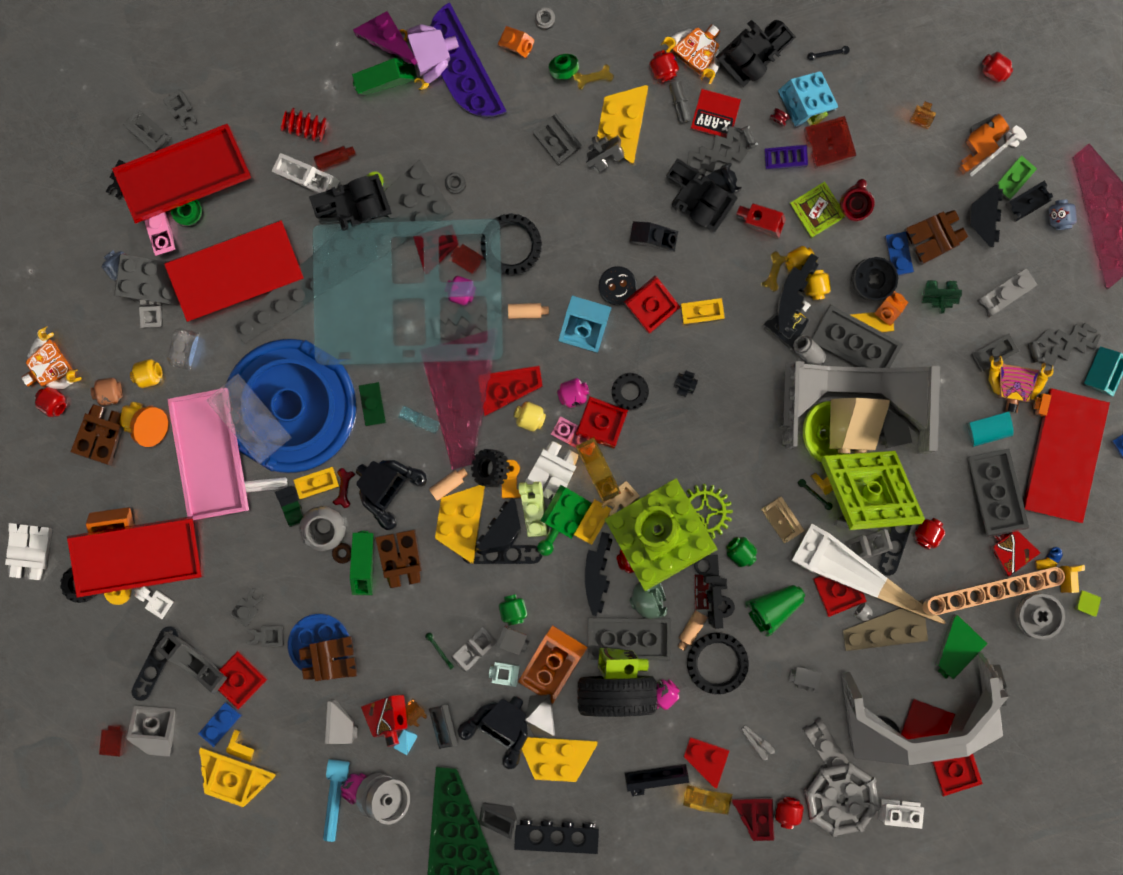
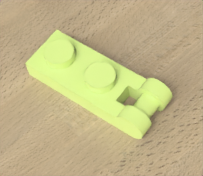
M520 482L519 493L522 499L527 536H548V525L540 521L546 511L541 482H533V484Z

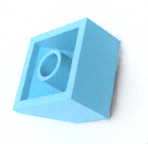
M572 296L559 341L598 353L611 307Z

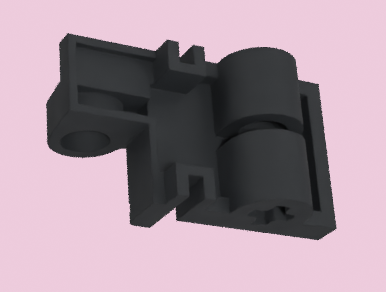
M750 20L747 25L752 30L749 32L745 28L716 56L719 62L741 86L744 87L750 81L760 79L767 71L766 65L771 61H775L772 56L775 54L779 57V53L796 38L782 21H772L763 32L753 20Z
M677 158L666 175L682 186L672 201V205L677 209L680 204L683 205L680 209L682 212L689 215L700 225L716 232L738 197L705 175L699 179L700 171Z
M378 174L360 177L350 181L348 184L339 185V192H336L335 187L330 190L309 196L316 218L326 217L336 212L342 231L348 230V222H351L352 227L392 214Z
M709 555L695 562L694 569L698 574L703 575L705 583H710L711 585L710 590L707 591V603H711L712 611H708V622L712 624L713 628L719 629L723 628V618L733 614L735 605L730 598L721 595V589H727V578L719 576L718 555ZM701 560L709 562L710 568L708 571L701 572L698 569V563ZM722 601H725V604L728 605V609L725 612L718 609V605H722Z

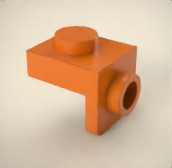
M506 26L498 45L526 58L533 47L534 39L523 31Z
M894 291L876 310L875 315L891 326L909 302L905 300L903 295Z
M1043 393L1035 398L1033 409H1035L1034 415L1047 416L1051 395Z

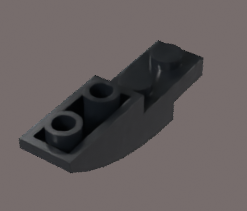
M812 253L801 270L795 267L791 269L784 283L777 309V333L782 334L784 330L786 332L790 330L794 323L791 320L795 313L799 315L805 305L802 303L804 297L798 294V291L803 292L808 284V281L805 279L809 273L813 275L819 265L816 263L819 257Z
M605 532L601 533L597 551L588 550L585 566L586 596L591 613L596 617L598 612L602 613L605 602L601 600L603 592L607 593L610 581L606 580L607 576L599 574L600 570H605L607 559L604 558L605 551H610L613 540L609 538L610 534Z

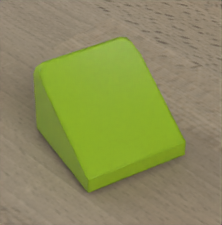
M1081 590L1074 609L1096 617L1101 597Z

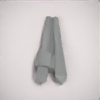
M746 725L741 729L763 760H768L766 751L770 754L775 753V749L769 742L763 740Z

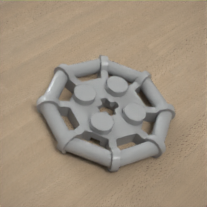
M852 762L839 766L820 768L819 774L809 788L804 791L809 811L808 820L810 823H815L832 834V837L859 831L862 833L876 811L880 810L881 807L875 784L877 780L875 777L869 776L854 766ZM845 773V776L842 778H830L831 775ZM851 774H853L863 782L859 785L857 783H854L850 779ZM826 778L828 783L825 789L821 792L817 791ZM867 787L870 801L863 799L862 790ZM841 794L846 798L848 797L844 804L837 802ZM815 797L821 799L822 808L818 811L816 809ZM862 807H869L859 821L856 816L861 812ZM827 814L830 818L834 819L833 825L822 819L821 816ZM853 819L855 824L839 827L840 821Z

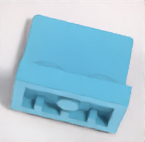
M822 72L790 79L778 90L795 127L802 125L813 115L838 108V104Z

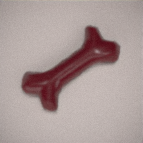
M340 468L337 471L341 480L339 495L332 502L334 505H342L343 508H348L350 506V502L347 499L348 483L355 476V473L353 471L346 472L344 468Z

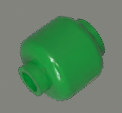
M735 537L726 547L728 558L738 567L746 565L749 567L757 559L755 557L757 548L746 537Z
M516 594L505 596L504 601L499 603L502 622L507 623L508 626L524 622L523 619L527 617V610L523 598H517Z

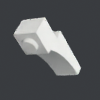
M282 153L279 154L272 169L273 173L308 188L315 193H321L333 187L336 189L340 182L334 176Z

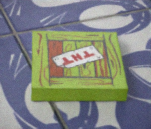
M825 181L789 203L811 238L845 218L841 212L840 204Z

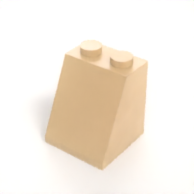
M868 398L831 399L829 449H838V453H850V450H854V454L867 453V450H876L890 400Z

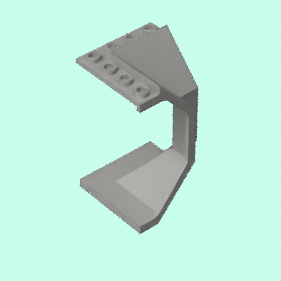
M802 361L794 363L785 362L784 423L779 427L786 428L782 435V444L786 445V449L797 447L798 419L823 398H872L890 400L888 408L895 415L907 421L908 426L916 432L918 436V454L938 451L940 366L865 368L804 364Z
M979 652L982 695L963 731L906 739L864 707L863 697L851 673H842L851 750L854 758L914 765L967 757L1003 736L1000 707L1008 699L1009 695L1003 688L1002 678L998 677V673L994 671L993 665H990L989 659H986L983 653Z

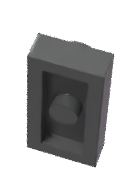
M1007 334L972 353L983 372L991 366L990 356H993L994 362H997L1000 359L999 356L1002 357V360H1005L1019 352L1010 334Z

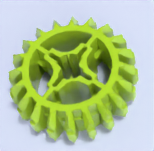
M702 484V491H699V487L696 485L694 486L695 493L690 489L687 490V493L690 495L688 499L691 502L695 497L701 495V504L695 511L703 509L704 501L705 506L708 507L707 509L715 511V513L706 515L705 522L702 515L697 513L706 530L710 533L711 538L714 539V531H717L719 535L723 534L720 527L728 528L724 521H732V518L726 517L727 513H733L731 509L726 510V506H730L732 503L731 501L724 503L723 500L728 495L725 494L720 497L719 494L722 489L719 488L714 493V485H711L708 491L706 490V484ZM708 495L714 497L719 502L721 509L709 506ZM712 515H721L720 521L714 527L708 529L709 518Z

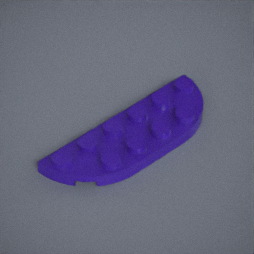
M450 2L447 3L435 14L430 25L436 30H441L444 39L456 36L459 45L458 48L448 51L450 61H448V66L441 74L446 86L457 104L469 113L483 117H493L506 113L507 111Z

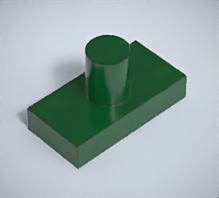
M380 383L359 385L365 426L386 423Z

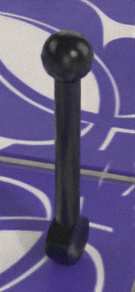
M843 46L842 49L816 54L810 52L807 57L809 60H814L817 57L838 53L846 55L849 53L850 48Z

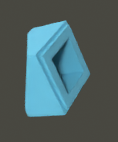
M407 729L402 730L398 737L399 744L393 746L394 749L407 755L417 735Z

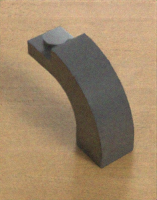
M169 632L155 648L168 661L187 671L213 694L218 691L227 679L210 660Z

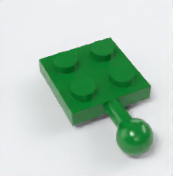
M560 485L540 520L552 527L547 538L538 543L537 550L542 556L552 554L554 550L553 542L559 532L572 539L592 503Z

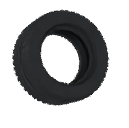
M637 675V678L604 679L603 676L581 677L577 682L579 688L577 690L578 711L583 716L652 715L657 710V681L653 676Z

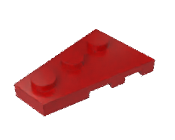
M540 366L478 375L484 416L542 387Z

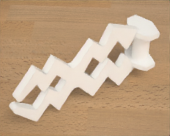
M1017 125L1013 127L1012 133L1008 132L1005 135L1006 143L971 172L970 176L975 175L1008 145L1016 148L1020 144L1018 140L1024 141L1027 138L1024 130Z

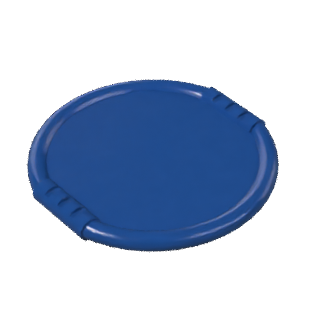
M280 339L256 347L236 364L225 385V388L229 389L239 452L270 471L294 473L306 471L323 464L341 449L354 424L356 397L347 371L340 363V360L307 340Z

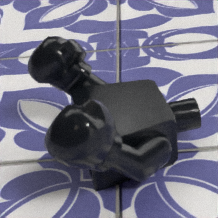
M382 460L379 463L372 461L368 467L361 464L356 469V474L360 476L356 485L360 489L359 495L362 505L374 515L373 517L385 530L393 529L397 525L396 517L391 512H386L385 510L405 481L409 479L410 483L417 487H422L427 482V475L423 470L410 466L407 467L396 460Z
M514 696L510 702L501 699L498 703L493 701L481 706L472 717H469L468 720L460 724L457 730L458 736L461 740H469L474 736L477 729L509 749L502 758L504 768H516L520 761L522 748L528 737L527 723L524 721L526 714L520 710L523 701Z

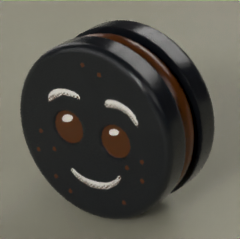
M614 266L607 269L601 275L598 289L604 301L611 305L619 306L624 305V301L636 292L637 282L630 270L625 267Z

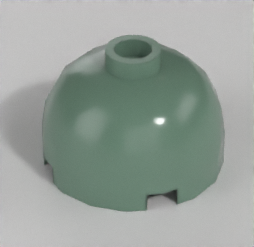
M640 582L636 584L632 593L633 597L630 598L632 608L636 609L642 617L648 619L666 616L667 607L663 608V601H666V596L661 583L647 591L643 589Z

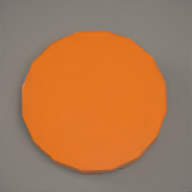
M155 406L139 409L133 415L130 422L131 438L135 443L144 447H152L158 444L168 430L167 415L163 410Z

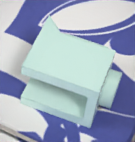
M495 661L494 666L490 665L488 678H492V683L516 687L520 665ZM499 668L509 670L508 680L498 679Z

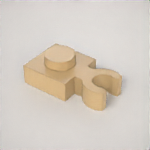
M626 481L611 492L610 497L612 499H606L602 508L608 505L612 506L613 510L609 513L611 516L617 512L618 507L621 509L637 501L640 495Z

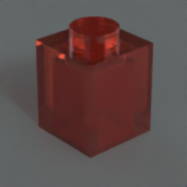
M463 243L461 247L456 246L451 254L453 258L452 263L474 276L484 260L482 255Z
M108 725V728L102 729L99 755L122 756L126 730H120L121 726Z

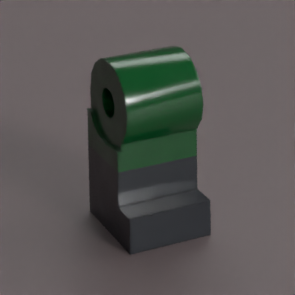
M289 486L276 491L275 495L289 527L300 524L304 514L295 487Z

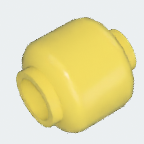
M526 401L522 406L518 405L516 407L513 417L516 418L518 427L533 432L542 427L546 414L543 413L541 406Z

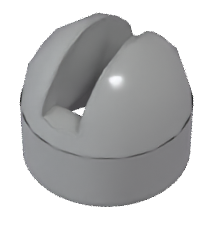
M863 603L857 608L854 615L861 621H868L867 616H872V609L866 603Z

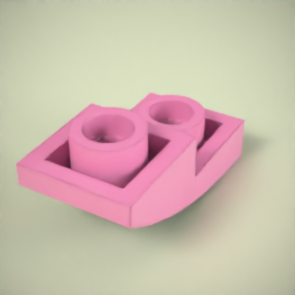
M560 416L551 435L590 455L596 442L577 436L578 425Z

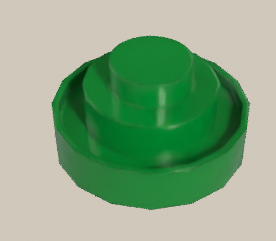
M561 54L550 61L548 68L552 77L556 79H569L579 70V62L573 54Z
M194 200L172 209L171 215L178 224L191 226L200 219L202 207L199 201Z

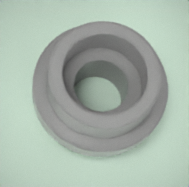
M541 8L535 13V23L540 28L546 29L554 24L555 14L551 9ZM543 15H547L549 17V20L543 22L541 20V17Z

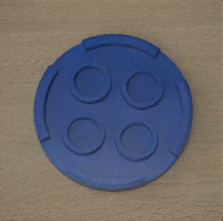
M312 614L298 621L288 637L289 656L294 665L301 671L302 668L313 667L312 659L300 660L299 649L310 646L309 644L348 637L349 634L344 625L330 615ZM348 656L334 658V660L344 659Z

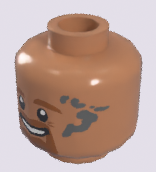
M112 377L96 380L94 387H91L92 399H96L100 406L117 404L119 398L123 396L121 383Z

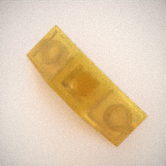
M593 437L577 445L576 449L602 502L621 494L595 438Z

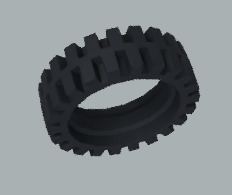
M509 213L494 218L486 226L481 237V252L486 263L493 270L504 275L514 276L530 270L538 261L542 249V240L537 227L528 218L519 214ZM510 224L525 229L532 243L531 252L527 258L513 265L504 264L497 260L491 249V241L495 232L502 226Z
M707 634L698 639L689 651L687 658L689 676L698 688L707 693L726 694L732 692L741 685L748 673L749 661L745 648L736 638L728 634ZM713 643H723L730 646L738 658V669L735 675L729 681L722 684H713L706 681L698 670V657L701 651Z

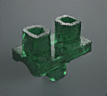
M928 280L922 295V303H931L932 308H939V313L944 314L945 308H953V304L960 303L962 290H959L957 281H947L945 289H938V281Z

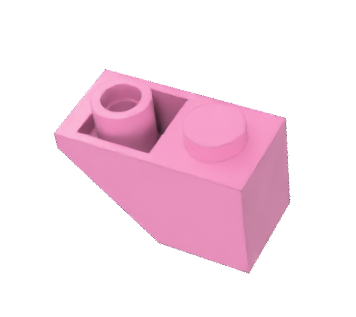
M166 212L144 220L155 256L175 250L173 233Z

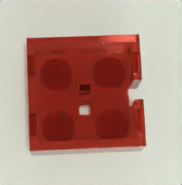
M845 116L805 127L804 132L808 146L812 145L813 147L811 156L815 169L857 156Z

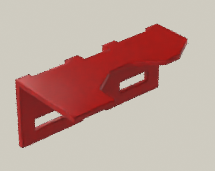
M694 574V610L709 609L706 590L709 589V583L704 585L703 575Z

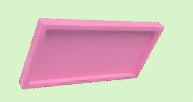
M222 388L167 399L187 517L192 516L194 521L249 511L229 389Z

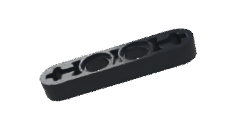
M906 525L907 529L904 533H898L895 526L890 527L891 542L897 541L900 544V549L896 553L888 551L881 554L878 563V569L881 574L890 576L897 571L912 525ZM886 553L891 556H897L896 560H891L890 565L893 566V569L888 570V572H885V568L882 567V564L887 563L889 557H885Z
M512 545L511 548L516 549L519 554L516 560H509L506 555L508 550L499 551L498 557L493 561L488 560L486 554H483L484 561H479L480 557H475L474 564H535L541 560L542 555L539 554L534 561L531 560V557L524 556L525 561H520L522 556L520 548H525L524 552H531L532 548L538 552L537 546ZM462 557V559H463L466 563L471 564V563H469L466 559H464V558Z
M167 626L160 631L132 687V696L138 701H144L150 697L168 662L166 658L158 660L154 653L160 640L164 638L165 632L172 630V634L179 638V631L173 626ZM148 667L156 669L157 674L153 679L145 675ZM142 678L146 682H151L152 685L147 684L144 689L147 694L139 697V692L136 689L143 686L144 682L140 681Z

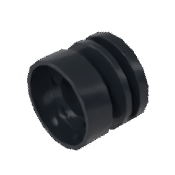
M872 257L863 259L856 264L852 270L850 281L852 289L859 297L864 300L878 301L886 299L893 294L897 288L899 277L897 269L892 262L885 258ZM869 275H876L877 277L875 278V280L877 281V283L870 284L869 281L871 279Z

